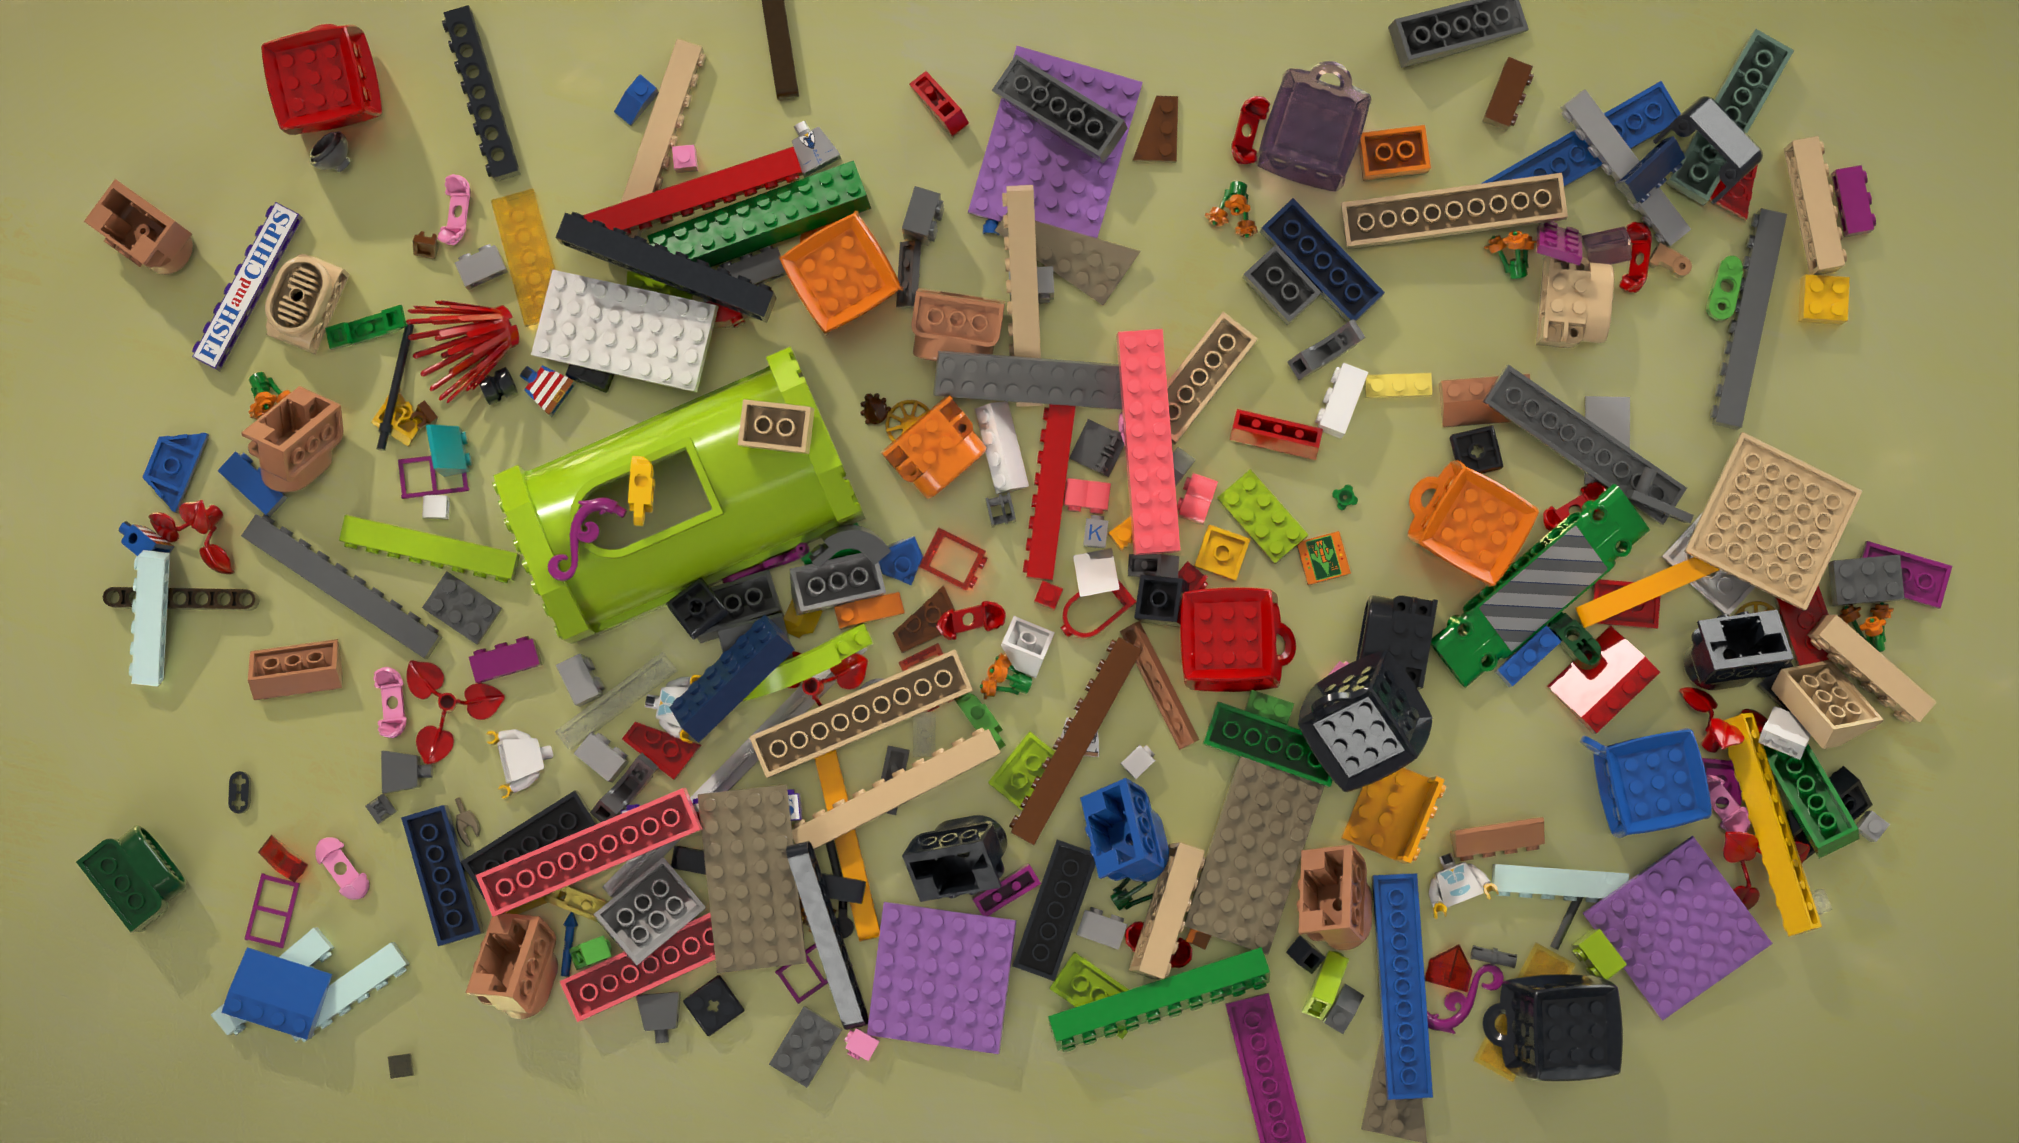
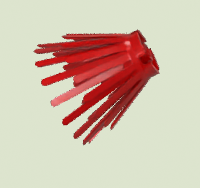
M441 300L435 301V303L449 307L413 306L415 309L407 310L411 314H461L408 319L406 323L409 325L470 323L408 335L409 340L435 336L436 341L463 336L413 354V358L418 359L448 349L441 353V358L444 360L421 371L420 374L423 377L473 352L472 355L450 368L448 375L431 385L430 391L436 390L486 356L439 397L440 401L460 385L462 386L447 399V403L453 400L465 388L466 391H469L472 387V390H474L508 350L519 344L517 325L512 326L509 319L513 318V316L504 305L493 308Z

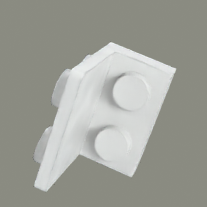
M1774 706L1768 721L1763 727L1758 743L1800 760L1811 734L1791 712Z

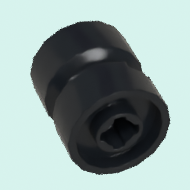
M507 367L495 371L493 377L487 375L479 384L489 405L501 401L502 396L508 398L518 393Z

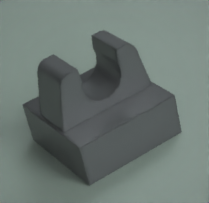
M385 793L365 806L377 824L382 823L397 812Z

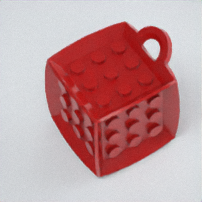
M322 24L308 31L291 34L262 44L261 50L266 84L279 128L289 135L318 132L357 124L381 116L382 105L377 74L367 39L363 30L355 25L337 26L334 24Z
M1212 588L1187 591L1182 594L1180 638L1186 687L1190 690L1242 692L1272 689L1280 686L1282 666L1289 664L1293 660L1296 652V640L1291 629L1284 623H1281L1278 596L1273 590L1261 588ZM1277 634L1281 635L1285 641V650L1280 655H1277Z

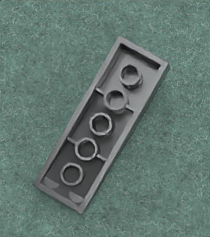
M1469 0L1397 18L1388 26L1401 68L1464 52L1529 30L1519 0Z
M1017 54L992 89V92L1019 111L1102 164L1105 163L1128 129L1122 118Z

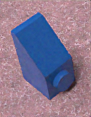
M639 74L625 91L614 113L632 126L658 95L657 88Z

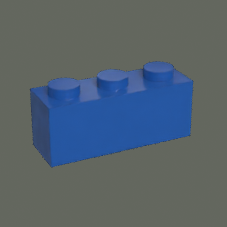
M235 451L219 468L218 472L265 515L271 517L288 497L283 494L284 492L275 491L267 487L262 481L260 467L256 469L251 464L253 460L246 453L240 454Z
M1546 625L1494 672L1510 688L1560 644L1561 640Z

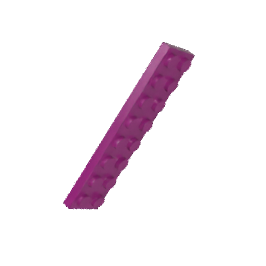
M1269 993L1225 1003L1260 1143H1306Z

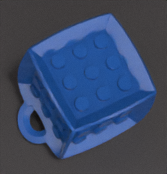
M1683 728L1679 731L1650 735L1609 746L1602 745L1587 736H1582L1579 742L1593 752L1598 789L1606 819L1614 837L1623 838L1631 834L1674 828L1711 817L1712 808L1706 772L1697 741L1691 729Z

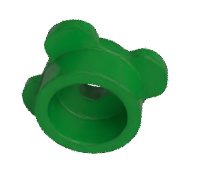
M1345 485L1344 488L1336 489L1332 493L1333 498L1337 500V507L1340 510H1345L1347 506L1356 505L1358 502V498L1354 496L1351 485Z

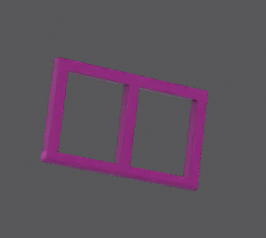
M431 456L398 459L402 499L469 491L467 473H462L463 487L437 490L436 473ZM429 461L433 491L407 494L403 464Z
M261 873L245 940L284 948L300 883ZM265 880L294 886L288 912L258 905ZM257 910L286 917L280 943L251 936Z
M816 944L805 950L806 960L821 983L800 998L782 973L791 965L782 966L775 971L798 1004L828 984V980L823 978L807 955L817 948Z

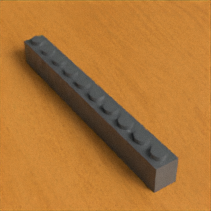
M1761 208L1757 214H1753L1751 226L1754 229L1753 234L1749 235L1747 240L1748 256L1744 257L1742 263L1745 271L1740 284L1739 299L1737 298L1736 314L1734 320L1730 321L1728 329L1731 337L1730 341H1726L1724 347V354H1727L1725 363L1722 362L1719 375H1722L1721 384H1717L1715 396L1718 397L1717 403L1712 406L1710 418H1713V425L1736 430L1742 428L1787 218L1785 213Z
M257 514L254 516L241 535L243 538L424 659L429 658L442 638L438 635V629L429 623L427 626H424L419 622L420 617L411 611L406 614L401 610L402 605L393 599L388 602L382 598L384 593L375 587L370 590L364 586L366 581L357 575L352 578L346 574L348 569L341 564L336 563L334 566L328 562L330 557L323 552L318 551L316 554L310 550L312 545L300 538L297 541L292 538L293 532L283 526L279 529L273 525L275 520L265 514L262 517Z

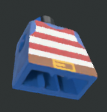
M543 365L537 372L526 366L520 374V377L529 383L524 391L551 417L576 385L572 379Z
M125 521L118 530L124 535L121 543L136 556L143 550L171 553L175 547L146 526L131 525Z

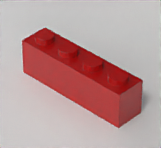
M1237 409L1230 440L1316 460L1323 429Z

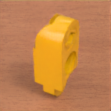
M632 456L628 503L629 511H634L633 523L635 526H644L645 512L652 513L654 470L651 462L645 459L644 456Z

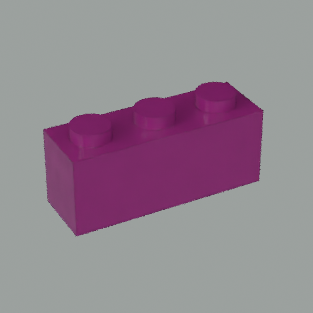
M1862 165L1836 169L1831 173L1843 236L1850 237L1872 232L1874 226H1876V218L1870 209L1872 198L1870 192H1867L1866 183L1868 182L1866 171H1863Z
M529 636L516 639L515 644L508 645L507 642L494 646L495 649L491 651H486V648L473 652L474 655L469 657L476 683L486 682L542 665L536 640L533 638L529 639Z
M1027 863L1001 879V888L981 891L973 896L972 900L981 915L989 916L1040 885L1041 882L1030 864Z

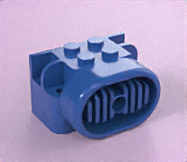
M1124 778L1080 798L1087 825L1085 831L1091 842L1090 852L1094 857L1100 879L1108 876L1110 879L1118 881L1128 877L1136 882H1149L1157 878L1164 871L1169 859V847L1162 820L1158 813L1151 808L1149 797L1144 788Z

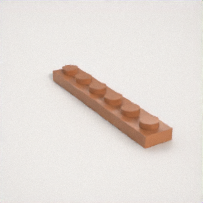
M1140 621L1121 630L1120 633L1124 640L1142 649L1135 663L1179 750L1198 741L1199 738Z

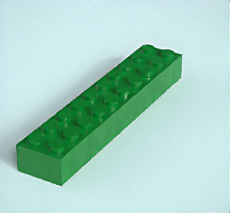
M853 160L647 235V238L652 246H655V243L668 248L670 253L675 254L678 251L688 255L691 261L696 262L699 259L709 263V266L712 267L836 222L853 214L854 211L861 213L869 210L871 206Z
M1262 947L1048 1016L1049 1026L1057 1050L1068 1052L1075 1049V1045L1078 1044L1090 1045L1095 1043L1097 1038L1103 1036L1106 1038L1118 1035V1031L1125 1029L1133 1031L1138 1029L1140 1024L1146 1022L1154 1024L1161 1021L1160 1018L1168 1015L1170 1018L1182 1014L1183 1010L1189 1008L1193 1011L1202 1008L1203 1004L1212 1002V1004L1219 1003L1224 1000V997L1229 995L1237 997L1245 994V990L1254 988V990L1262 989L1267 986L1266 983L1270 982V970Z

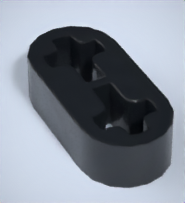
M238 771L233 773L229 780L228 805L234 813H245L250 807L251 778L246 772ZM239 775H242V779H246V783L241 785V791H239V784L235 783V779H239ZM239 794H241V801H245V805L241 806L240 810H238V806H234V801H238Z

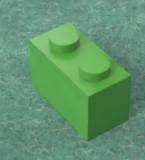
M1251 690L1244 710L1288 725L1294 703Z
M603 935L569 949L576 970L611 957L612 947L609 940H605Z

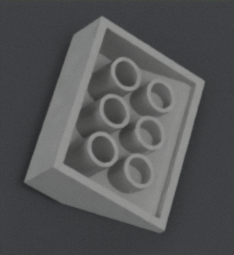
M662 857L594 913V918L636 965H639L705 910L706 907L665 858Z

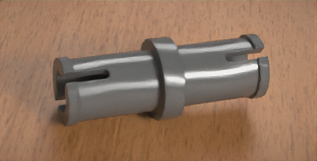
M1473 945L1470 959L1489 962L1492 966L1498 964L1515 968L1517 954L1498 951V948L1487 949Z

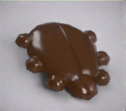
M871 393L866 394L864 397L865 401L860 403L861 407H864L860 414L865 416V424L867 425L870 423H882L887 418L888 412L891 411V407H887L886 398L880 399L878 393H875L874 396Z

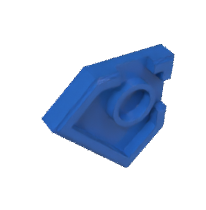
M915 536L905 540L901 539L888 545L891 552L879 561L883 575L912 585L923 559Z

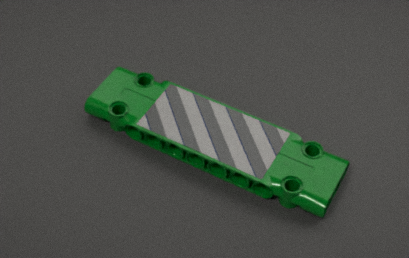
M1612 484L1598 496V499L1585 502L1581 508V513L1575 512L1569 515L1510 565L1495 586H1486L1469 600L1463 607V614L1450 617L1447 627L1443 628L1431 639L1432 648L1458 682L1466 688L1485 671H1492L1497 666L1499 659H1506L1607 574L1615 566V560L1618 557L1627 556L1631 552L1632 545L1650 531L1649 527L1623 491L1616 484ZM1463 624L1461 630L1458 631V627ZM1487 655L1486 660L1482 662L1483 657Z

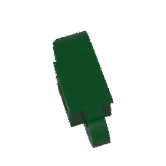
M1561 612L1548 623L1550 630L1561 640L1560 646L1580 668L1591 670L1599 665L1601 661V647L1599 643L1575 619L1573 620L1567 613ZM1570 635H1576L1578 639L1576 641H1571L1568 639V637ZM1587 653L1591 654V655H1592V659H1591V660H1588V658L1585 656V654H1587Z

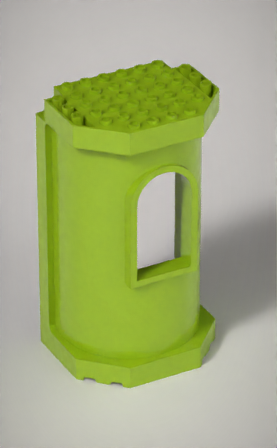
M791 346L767 356L766 359L769 366L758 372L529 471H525L519 465H516L493 475L495 482H492L501 499L498 501L499 506L507 516L504 519L508 531H511L512 534L514 533L516 537L513 540L517 552L523 554L525 558L522 561L526 573L532 575L534 579L531 581L532 588L535 594H538L543 599L544 604L542 605L546 615L554 620L556 624L554 629L558 638L573 644L594 634H602L666 606L670 599L700 577L710 587L721 582L723 578L780 556L796 548L799 543L808 544L820 539V535L829 529L841 525H852L866 519L850 481L843 479L846 477V472ZM743 399L814 408L809 454L739 446L738 437ZM687 450L712 510L621 549H603L592 543H585L579 540L578 566L573 577L566 581L555 580L548 572V563L553 556L564 554L568 557V560H562L558 564L560 571L566 572L571 567L569 534L573 518L579 508L582 507V505L578 504V501H586L589 495L596 489L630 475L632 456H644L653 465Z

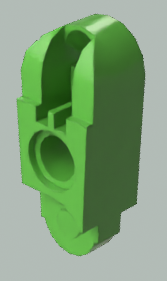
M1728 256L1720 262L1709 293L1706 312L1717 321L1727 320L1733 315L1736 308L1743 275L1741 260L1736 256ZM1722 282H1727L1730 285V292L1722 290ZM1719 303L1724 304L1725 309L1723 311L1718 309Z
M971 693L954 699L976 730L982 727L984 730L989 729L999 750L1006 746L998 734L1003 729L985 704L982 705L980 700Z

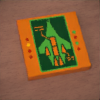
M1339 531L1307 539L1297 545L1307 585L1351 574Z

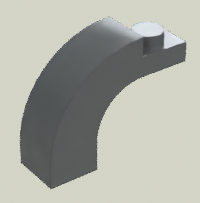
M1353 319L1325 339L1300 352L1287 363L1298 380H1301L1340 357L1366 337Z
M841 525L829 529L820 535L825 543L813 548L809 558L819 568L838 551L856 549L864 553L875 565L890 553L891 550L870 529L858 525Z
M641 753L621 779L597 802L590 813L600 822L620 815L621 810H625L626 805H629L636 798L659 767Z

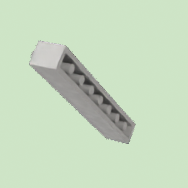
M1586 89L1580 91L1560 107L1563 111L1561 113L1563 118L1575 126L1576 135L1582 141L1585 140L1587 142L1589 152L1594 158L1598 157L1603 163L1601 165L1602 169L1607 175H1612L1616 181L1614 184L1640 162ZM1654 187L1649 192L1651 196L1642 204L1640 202L1632 204L1627 200L1635 211L1638 210L1640 212L1642 222L1648 228L1651 227L1656 233L1654 237L1658 243L1671 246L1691 230L1660 187L1658 189Z

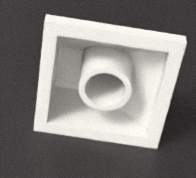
M1014 616L1001 647L1015 670L1036 678L1055 632Z

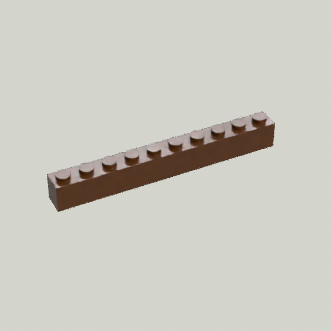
M1120 637L1117 641L1112 639L1106 650L1110 653L1106 661L1101 659L1096 668L1099 674L1095 680L1091 678L1085 688L1088 694L1085 699L1080 698L1074 710L1078 712L1074 719L1069 717L1063 728L1066 730L1063 739L1057 738L1052 747L1056 750L1053 757L1050 758L1048 756L1041 767L1045 770L1042 777L1036 776L1031 785V788L1034 789L1030 797L1025 796L1020 805L1023 808L1020 816L1015 815L1009 827L1013 828L1012 834L1032 845H1035L1142 649Z

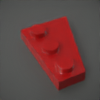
M1758 165L1716 203L1745 221L1748 218ZM1721 180L1711 195L1710 201L1727 187Z
M634 722L622 738L623 741L637 752L646 755L673 780L677 778L702 746L695 742L687 743L680 738L671 736L669 733L638 722Z

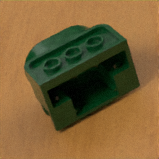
M134 826L119 839L103 840L76 861L130 933L145 931V926L159 918L168 908L169 901L186 888V881L179 869L153 836L141 826Z

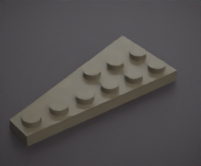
M1002 219L995 231L1003 237H1008V228H1004ZM1035 220L1037 260L1046 267L1053 266L1055 273L1101 305L1105 304L1141 252L1140 250Z
M1381 1032L1361 1129L1427 1143L1422 1098L1387 1100L1383 1033Z

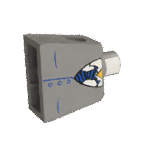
M802 121L794 126L799 137L792 140V144L804 178L841 159L840 153L820 127L810 131L806 121Z

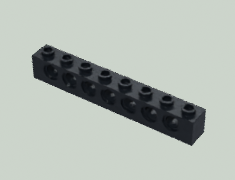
M469 5L443 12L445 19L442 20L445 32H449L451 40H448L451 53H456L457 61H454L457 73H462L464 80L460 84L464 95L468 94L470 102H467L470 115L474 114L476 120L473 123L476 136L480 135L482 143L479 144L482 156L487 157L489 163L485 165L489 177H493L496 182L521 175L472 10ZM466 28L467 32L464 36H456L458 29ZM465 49H473L470 57L462 56ZM472 69L479 70V75L475 78L469 77V72ZM478 90H485L483 98H475V93ZM490 110L492 112L491 117L486 120L481 119L482 112ZM491 131L498 132V136L494 140L487 139V135ZM496 152H504L502 160L495 161L493 159Z

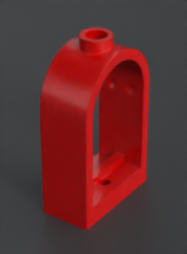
M1118 580L1119 590L1111 592L1124 607L1094 631L1081 633L1074 630L1067 619L1068 609L1080 598L1078 592L1068 600L1064 607L1062 616L1064 625L1060 629L1068 638L1071 635L1081 639L1092 638L1130 609L1137 601Z

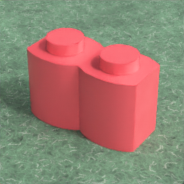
M1193 473L1191 478L1187 477L1183 487L1184 490H1187L1184 499L1180 497L1177 504V510L1180 511L1178 516L1203 525L1218 481Z
M1067 478L1064 506H1067L1069 511L1081 512V508L1090 509L1092 514L1102 515L1103 511H1108L1111 483Z

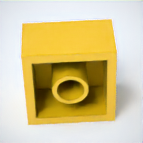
M1806 274L1800 278L1798 322L1840 325L1847 322L1850 277Z

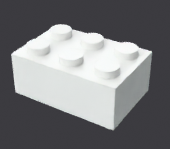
M1343 363L1340 368L1336 367L1330 381L1334 383L1333 388H1328L1323 399V403H1326L1325 409L1321 408L1315 420V423L1318 424L1317 428L1323 429L1324 433L1342 439L1368 375L1367 371Z

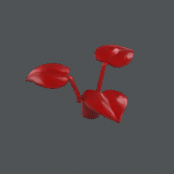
M203 500L181 504L179 513L185 522L182 526H176L173 518L164 513L155 512L148 516L156 533L168 542H176L179 539L177 531H181L190 525L200 534H206L209 531L204 542L205 547L199 549L202 560L209 568L218 573H234L226 552L219 546L209 543L213 532L217 529L215 525L223 518V512L219 507L210 505L205 509Z
M793 651V652H792V653H793V657H796V656L802 654V653L797 652V651ZM854 653L841 660V663L830 668L834 674L833 677L822 680L814 677L808 678L803 681L802 689L806 694L812 695V699L815 700L819 707L823 706L818 699V695L823 692L824 684L837 679L838 685L843 689L851 690L857 688L865 678L868 660L866 657ZM801 682L789 686L787 688H797L800 686Z
M411 660L407 668L409 690L419 699H427L433 693L439 697L438 705L442 711L439 728L426 726L419 731L416 737V746L425 764L439 762L453 748L454 739L452 733L442 731L446 713L454 711L457 704L467 705V712L471 717L477 720H485L495 714L505 699L504 694L497 688L483 683L472 684L466 688L464 696L467 701L456 699L451 693L441 694L436 690L441 688L444 682L442 670L437 665L429 662Z
M1685 687L1679 690L1685 701L1693 709L1709 713L1708 725L1705 729L1707 734L1701 742L1704 749L1715 753L1719 747L1723 750L1727 747L1743 743L1744 735L1737 727L1729 725V723L1721 719L1713 718L1714 711L1712 709H1716L1718 704L1709 693L1693 687ZM1743 709L1740 714L1753 713L1759 734H1761L1768 719L1756 710Z
M1726 832L1723 856L1727 862L1735 863L1740 861L1746 879V887L1737 886L1733 890L1749 910L1758 902L1760 892L1757 888L1751 887L1745 861L1754 859L1756 852L1762 855L1758 847L1759 841L1756 836L1749 833ZM1795 841L1801 863H1803L1808 856L1810 845Z

